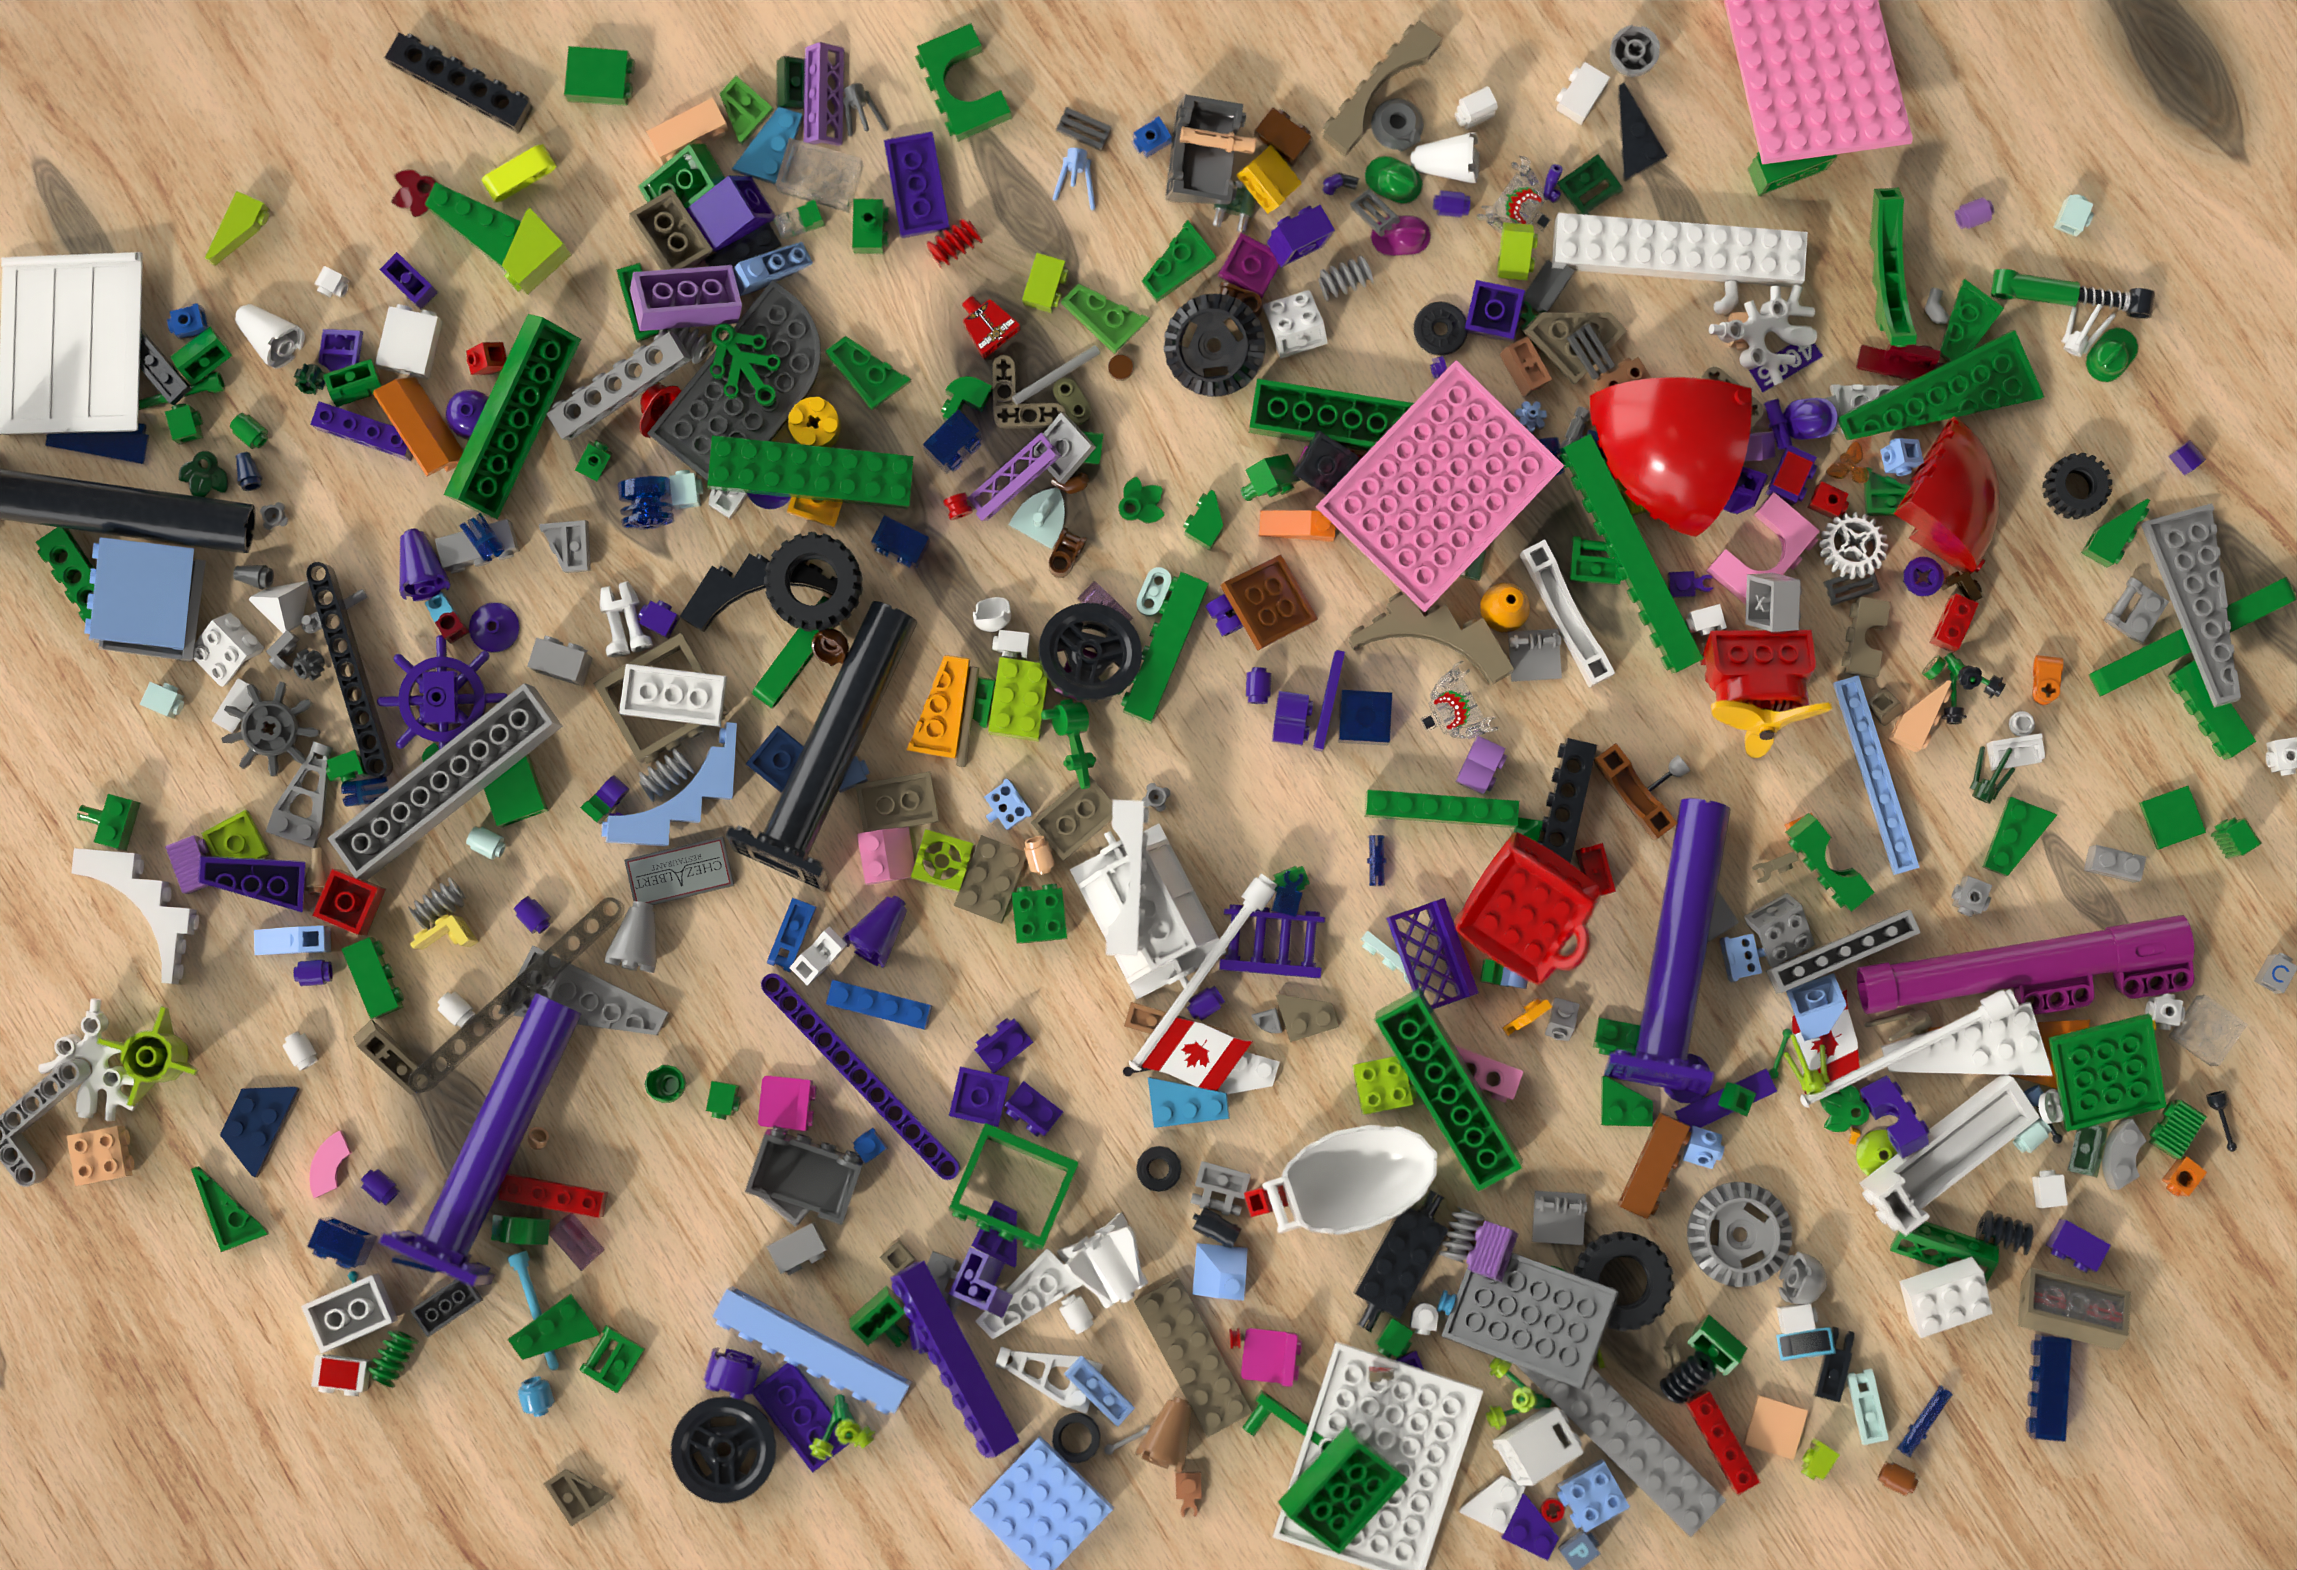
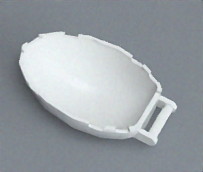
M1366 1125L1336 1131L1320 1138L1318 1141L1302 1149L1287 1164L1282 1177L1262 1184L1264 1190L1268 1192L1279 1225L1277 1227L1278 1233L1303 1227L1311 1232L1339 1235L1367 1230L1399 1216L1424 1196L1437 1174V1152L1431 1148L1422 1135L1397 1126L1394 1128ZM1283 1185L1288 1204L1295 1220L1294 1222L1288 1223L1277 1190L1278 1186Z

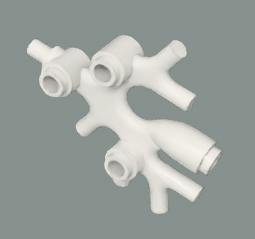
M1793 285L1787 302L1781 298V287L1772 286L1770 287L1771 301L1765 302L1762 305L1760 313L1755 306L1754 300L1744 303L1748 313V320L1746 322L1732 320L1721 322L1720 325L1711 324L1709 326V333L1718 335V338L1724 343H1730L1739 339L1747 341L1749 349L1741 353L1740 364L1746 369H1753L1759 366L1766 367L1773 384L1777 385L1784 382L1779 366L1781 364L1794 365L1796 357L1795 355L1771 353L1765 346V335L1771 331L1775 332L1784 342L1796 346H1810L1814 344L1817 339L1816 331L1808 326L1790 325L1788 317H1813L1815 309L1814 307L1799 305V298L1803 289L1801 286Z
M92 998L90 1010L86 1011V1017L81 1022V1029L85 1033L83 1040L75 1034L59 1038L54 1045L58 1057L53 1061L40 1064L38 1069L41 1074L52 1072L66 1061L81 1058L89 1061L92 1067L91 1074L81 1084L76 1099L78 1117H94V1113L97 1112L98 1091L104 1089L107 1092L105 1120L115 1121L117 1105H122L132 1112L138 1105V1103L135 1106L127 1105L129 1097L121 1091L122 1085H134L135 1079L128 1076L124 1067L114 1066L110 1068L108 1065L109 1058L114 1054L121 1053V1051L97 1043L98 1038H102L101 1032L108 1028L109 1021L106 1015L100 1011L101 999Z

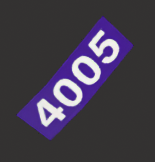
M1815 343L1810 346L1790 344L1775 353L1795 355L1796 357L1794 365L1781 364L1779 366L1783 380L1823 357ZM1759 366L1749 369L1762 392L1775 386L1766 367Z

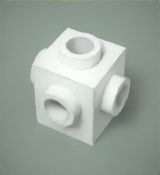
M2297 737L2266 743L2268 750L2266 753V763L2268 767H2271V772L2280 771L2281 776L2296 774Z
M2166 993L2159 995V997H2149L2145 1014L2149 1013L2152 1020H2155L2157 1029L2171 1030V1026H2180V1022L2184 1020L2185 1007H2182V1000H2175L2174 994ZM2168 1007V1013L2166 1015L2165 1009Z

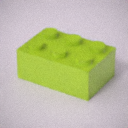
M999 657L988 729L990 735L1039 742L1043 719L1041 712L1044 710L1049 680L1043 674V668L1040 663Z

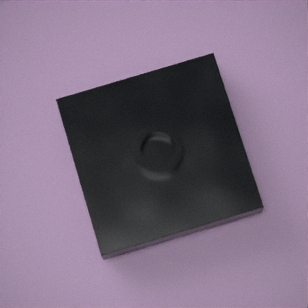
M1317 431L1292 474L1326 496L1357 464L1360 457L1321 431Z

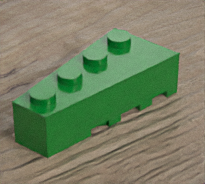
M435 182L425 203L426 207L506 272L502 264L521 221Z

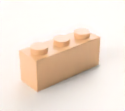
M712 97L646 132L664 164L688 144H703L711 139L718 140L726 134L725 132L729 128Z

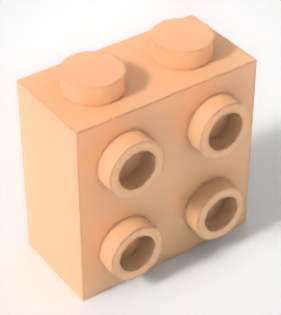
M114 1126L67 1136L75 1186L133 1176L132 1170H134L135 1164L128 1150L130 1135L124 1126Z

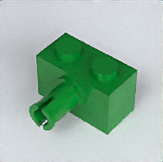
M853 199L852 249L854 253L884 254V246L889 245V232L884 231L885 222H889V207H885L883 199Z
M1283 454L1264 458L1247 468L1245 471L1251 483L1241 488L1243 498L1246 501H1251L1257 496L1268 495L1271 498L1280 493L1284 495L1294 490L1293 485L1301 480L1292 474L1295 467L1289 455Z
M108 794L103 810L82 804L78 811L88 813V815L77 813V820L98 825L94 843L127 851L141 803Z
M886 1285L849 1318L850 1329L867 1346L884 1333L898 1348L902 1346L901 1340L905 1343L909 1338L895 1323L905 1314L904 1303Z

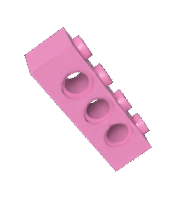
M1455 1046L1464 1062L1474 1065L1475 1074L1473 1077L1482 1092L1483 1090L1493 1093L1491 1098L1506 1103L1507 1099H1514L1524 1071ZM1489 1072H1495L1499 1076V1082L1496 1086L1492 1087L1487 1084L1486 1076Z

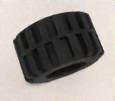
M2073 453L2052 465L2050 471L2045 474L2044 478H2046V481L2042 484V488H2046L2043 497L2049 498V502L2046 503L2048 507L2054 506L2056 508L2054 510L2055 514L2063 513V518L2069 519L2073 517V520L2085 518L2101 509L2107 503V497L2111 495L2112 489H2109V486L2113 484L2112 479L2107 478L2111 473L2109 469H2103L2105 463L2102 460L2097 463L2095 461L2097 457L2094 455L2087 457V453H2080L2078 455ZM2069 473L2079 474L2087 481L2089 493L2086 499H2077L2067 491L2066 477Z

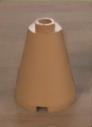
M1174 1397V1400H1168L1136 1448L1135 1455H1142L1141 1459L1168 1469L1169 1464L1176 1467V1472H1182L1185 1467L1192 1408L1188 1406L1189 1402L1178 1397Z

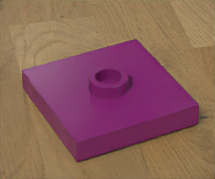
M1241 232L1218 277L1239 288L1255 292L1262 299L1279 267V263L1268 246Z

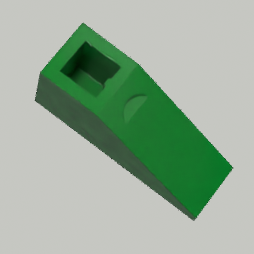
M2148 498L2093 531L2081 553L2106 568L2114 563L2118 564L2125 554V551L2122 550L2126 542L2130 543L2137 533V530L2134 528L2138 521L2142 522L2149 512L2147 505L2150 500Z

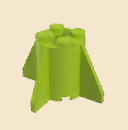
M160 1008L153 1031L137 1033L127 1039L125 1043L98 1038V1044L121 1051V1063L124 1065L128 1076L135 1079L127 1102L129 1106H135L157 1082L176 1080L183 1072L193 1075L198 1073V1069L188 1063V1045L173 1032L169 1008Z

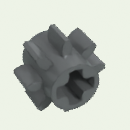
M305 648L297 653V657L293 659L295 661L293 669L297 676L302 679L309 677L313 681L320 677L321 672L325 670L323 668L325 660L318 651L312 650L309 652Z

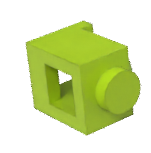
M1813 1438L1811 1442L1815 1446L1813 1449L1810 1447L1803 1455L1802 1461L1804 1463L1802 1464L1803 1469L1801 1472L1813 1481L1816 1477L1824 1480L1840 1455L1821 1441Z

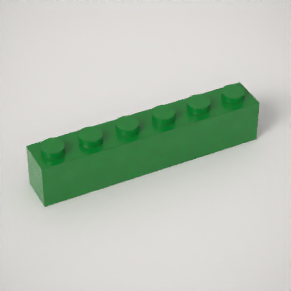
M1180 572L1179 577H1173L1168 589L1172 591L1170 599H1164L1159 613L1163 615L1160 623L1155 622L1149 636L1153 637L1150 647L1145 645L1142 651V660L1144 661L1133 681V688L1131 692L1126 691L1122 699L1123 713L1149 724L1152 723L1207 591L1208 582Z
M1367 790L1364 817L1516 828L1518 826L1519 801Z

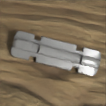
M1584 407L1577 408L1574 414L1576 418L1572 419L1565 435L1566 440L1562 441L1560 449L1580 439L1586 426L1584 422H1587L1590 417L1588 409Z

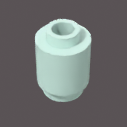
M475 826L469 833L466 841L471 850L491 860L495 859L496 856L501 857L506 848L504 837L484 827L478 828Z
M2040 1117L2014 1137L2013 1144L2022 1153L2025 1151L2032 1153L2049 1137L2048 1134L2052 1130Z

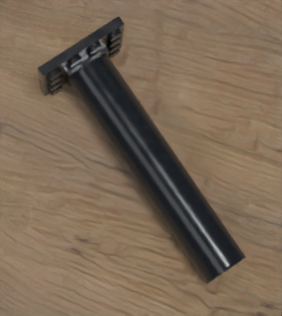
M0 469V519L239 553H249L254 536L252 531L255 530L256 511L253 504Z
M879 601L871 603L763 833L759 832L756 838L751 834L752 831L738 825L735 829L730 826L726 837L733 851L821 891H826L829 881L823 866H821L822 863L808 857L914 632L917 621L912 616L897 608L892 609V606Z

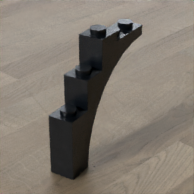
M749 553L734 578L731 577L733 573L720 565L719 569L711 566L680 617L697 629L705 632L714 619L731 604L748 594L766 589L764 577L767 571L765 568L767 562L770 563V560L759 553L756 557ZM809 560L801 563L793 571L790 578V586L808 587L826 592L832 596L836 591L837 578L831 576L829 579L822 575L824 570L813 563H810L809 566L806 565Z

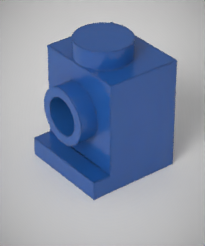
M1159 116L1133 132L1134 140H1132V143L1139 154L1143 152L1146 158L1172 143V136ZM1153 133L1155 138L1149 140L1146 138V135Z
M198 303L193 304V306L170 311L171 318L167 319L169 331L175 333V336L179 339L199 335L208 328L205 310ZM188 318L187 323L182 324L181 319Z
M874 1128L865 1132L853 1142V1148L865 1164L888 1149Z

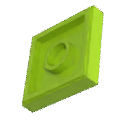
M244 810L201 833L213 857L263 859L270 855L248 810Z

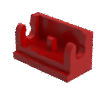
M1600 843L1576 850L1580 871L1599 886L1601 896L1616 892L1604 844Z

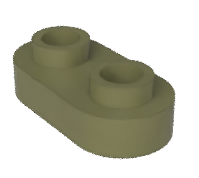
M1067 377L1057 380L1053 386V394L1058 404L1063 406L1067 416L1076 425L1086 423L1090 419L1091 408L1076 382ZM1068 386L1070 391L1064 394L1061 392V388ZM1081 407L1083 412L1077 415L1074 413V409Z

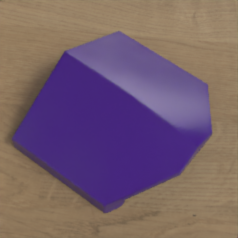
M323 329L318 363L325 366L331 372L359 363L363 331Z
M1743 466L1737 484L1723 510L1739 514L1755 507L1768 475Z

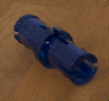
M1369 835V858H1367V864H1369V886H1376V876H1378V886H1385L1384 864L1387 863V858H1384L1385 836L1377 835L1378 845L1375 846V835Z

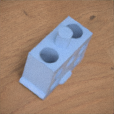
M1004 779L1003 784L984 796L993 809L992 812L986 815V818L990 823L999 818L1006 830H1010L1027 817H1033V812L1012 781ZM996 794L1000 795V800L998 802L994 801V796ZM1003 804L1007 805V810L1005 812L1001 811V806ZM1012 814L1014 821L1010 823L1008 817Z
M1753 934L1735 938L1723 937L1720 939L1725 968L1730 982H1736L1739 978L1762 973L1759 957L1766 955L1763 948H1756ZM1742 940L1745 942V947L1742 946ZM1745 952L1748 954V959L1744 956ZM1748 965L1751 967V971H1748Z

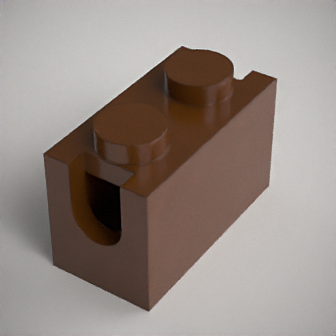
M1272 107L1255 129L1254 137L1267 147L1273 146L1285 161L1294 166L1311 144V132L1302 124L1297 126L1290 120L1289 114L1282 109L1276 110Z

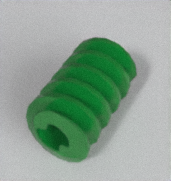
M388 1330L387 1333L392 1337V1340L383 1339L382 1342L387 1346V1349L378 1348L377 1351L382 1355V1358H373L372 1360L377 1364V1367H368L367 1369L371 1372L372 1378L375 1381L389 1388H394L395 1384L392 1380L400 1378L397 1371L405 1369L402 1362H408L410 1357L407 1353H413L415 1350L411 1343L417 1344L419 1341L404 1332Z

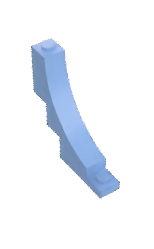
M726 722L724 728H720L719 743H723V747L712 746L709 748L705 761L698 773L674 798L645 812L624 816H608L607 822L602 821L601 837H606V843L668 846L670 821L699 823L701 822L702 798L731 800L733 798L737 723Z

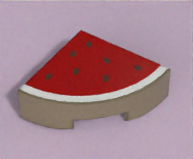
M1369 1367V1381L1381 1382L1382 1379L1391 1381L1394 1379L1395 1369Z

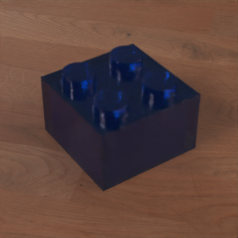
M958 409L922 445L925 453L947 474L949 471L955 472L963 464L964 461L962 459L968 453L972 455L979 449L982 438L980 430Z
M1342 690L1340 693L1338 743L1388 746L1390 743L1392 693Z
M334 1217L319 1218L307 1247L313 1250V1255L323 1259H327V1257L336 1259L338 1266L350 1269L351 1267L356 1268L366 1264L377 1236Z

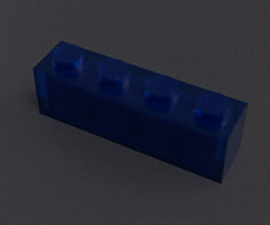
M2035 1334V1340L2031 1341L2030 1351L2031 1355H2034L2033 1366L2031 1365L2029 1368V1380L2032 1381V1391H2029L2027 1396V1404L2031 1408L2030 1417L2026 1419V1432L2033 1439L2066 1442L2072 1339Z

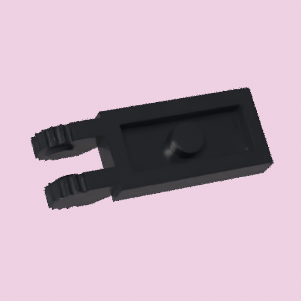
M1833 1326L1831 1329L1834 1346L1836 1347L1839 1328ZM1848 1331L1845 1335L1843 1350L1835 1348L1836 1353L1823 1355L1814 1396L1841 1402L1852 1358L1851 1350L1854 1332Z

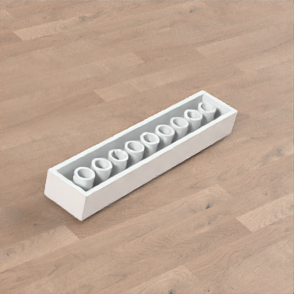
M1558 213L1554 226L1552 268L1564 269L1567 265L1575 271L1718 282L1737 281V283L1783 287L1801 286L1805 281L1808 232Z

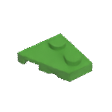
M737 76L719 93L741 145L774 110L771 105Z

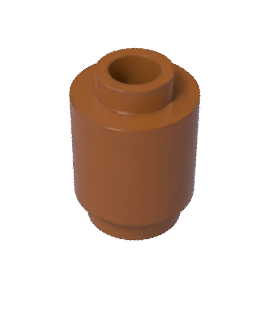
M1885 1462L1878 1475V1481L1883 1482V1486L1904 1496L1908 1493L1913 1494L1918 1484L1915 1472L1894 1462L1891 1464Z

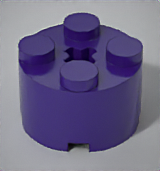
M713 1348L703 1378L706 1382L705 1388L715 1392H720L721 1389L730 1392L729 1395L731 1397L741 1400L745 1398V1395L752 1394L761 1368V1361L758 1360L755 1364L753 1362L754 1357L746 1353L727 1348L725 1353H720V1348Z

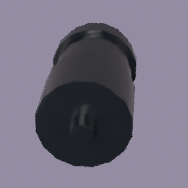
M1205 1207L1200 1215L1195 1213L1192 1218L1196 1220L1193 1230L1229 1248L1233 1247L1242 1229L1237 1224H1232Z

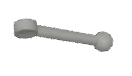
M1146 1425L1142 1431L1113 1445L1107 1444L1104 1448L1105 1453L1111 1455L1115 1449L1145 1435L1151 1426Z

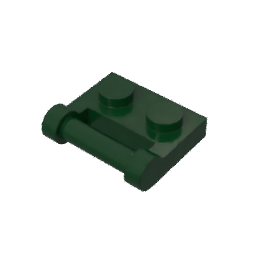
M1599 154L1592 157L1557 183L1558 187L1575 208L1576 213L1580 215H1589L1590 211L1614 194L1617 196L1623 192V187ZM1606 180L1609 187L1583 204L1579 198Z

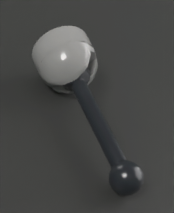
M1677 755L1669 763V772L1647 789L1651 792L1670 776L1681 777L1691 770L1683 759Z

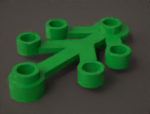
M727 323L717 325L712 331V340L717 348L714 362L710 366V373L716 379L724 377L726 370L723 363L726 351L728 350L733 358L728 382L724 386L726 397L729 399L738 397L740 393L738 381L740 371L742 370L756 390L755 397L758 403L762 406L772 405L776 400L775 390L770 385L763 384L750 364L767 366L770 371H777L781 367L779 357L774 354L766 356L743 352L736 345V343L752 345L756 351H763L767 347L766 338L760 334L752 336L736 333L734 327ZM728 333L729 338L727 340H721V334ZM762 339L764 343L762 346H756L755 341ZM776 359L778 363L776 366H770L769 361ZM721 367L722 372L720 374H714V368ZM735 387L736 392L734 394H728V388ZM769 393L771 398L765 401L762 399V395Z

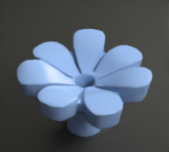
M1525 401L1521 404L1523 409L1515 410V416L1520 418L1518 421L1523 426H1526L1530 433L1534 432L1535 426L1538 429L1544 428L1545 423L1542 419L1547 418V412L1540 410V402L1536 401L1531 405L1528 401Z

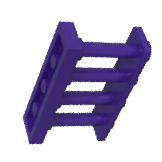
M1230 904L1229 909H1224V915H1231L1232 923L1244 905ZM1265 907L1262 911L1259 909L1255 912L1252 911L1249 917H1256L1254 953L1253 957L1250 958V962L1240 961V956H1238L1240 929L1229 943L1228 955H1225V959H1220L1219 970L1320 979L1321 968L1316 967L1314 952L1317 923H1325V917H1320V912L1305 911V915H1295V910L1280 909V913H1271L1268 907ZM1266 919L1282 920L1279 957L1276 959L1275 964L1265 963L1266 958H1263ZM1292 921L1307 922L1304 961H1301V966L1291 965V960H1288Z

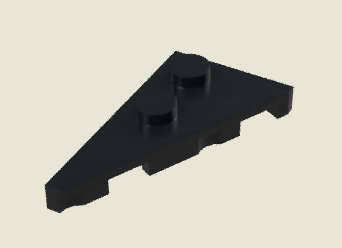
M1622 83L1618 86V103L1620 105L1623 179L1627 181L1665 160L1667 154L1626 84Z

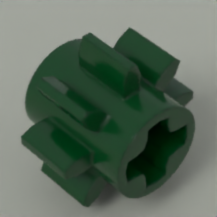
M305 363L302 369L297 368L294 378L297 380L294 385L304 394L316 395L318 389H324L326 383L323 374L326 373L322 372V369L317 365H307Z

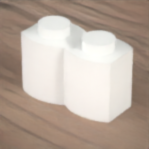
M1487 86L1459 100L1455 117L1461 127L1464 126L1468 130L1495 116L1497 102L1490 88Z

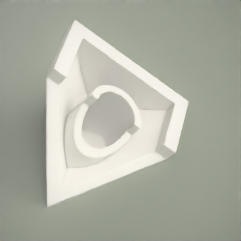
M304 581L266 588L251 596L249 601L282 633L286 630L291 631L302 623L301 619L304 615L309 583Z

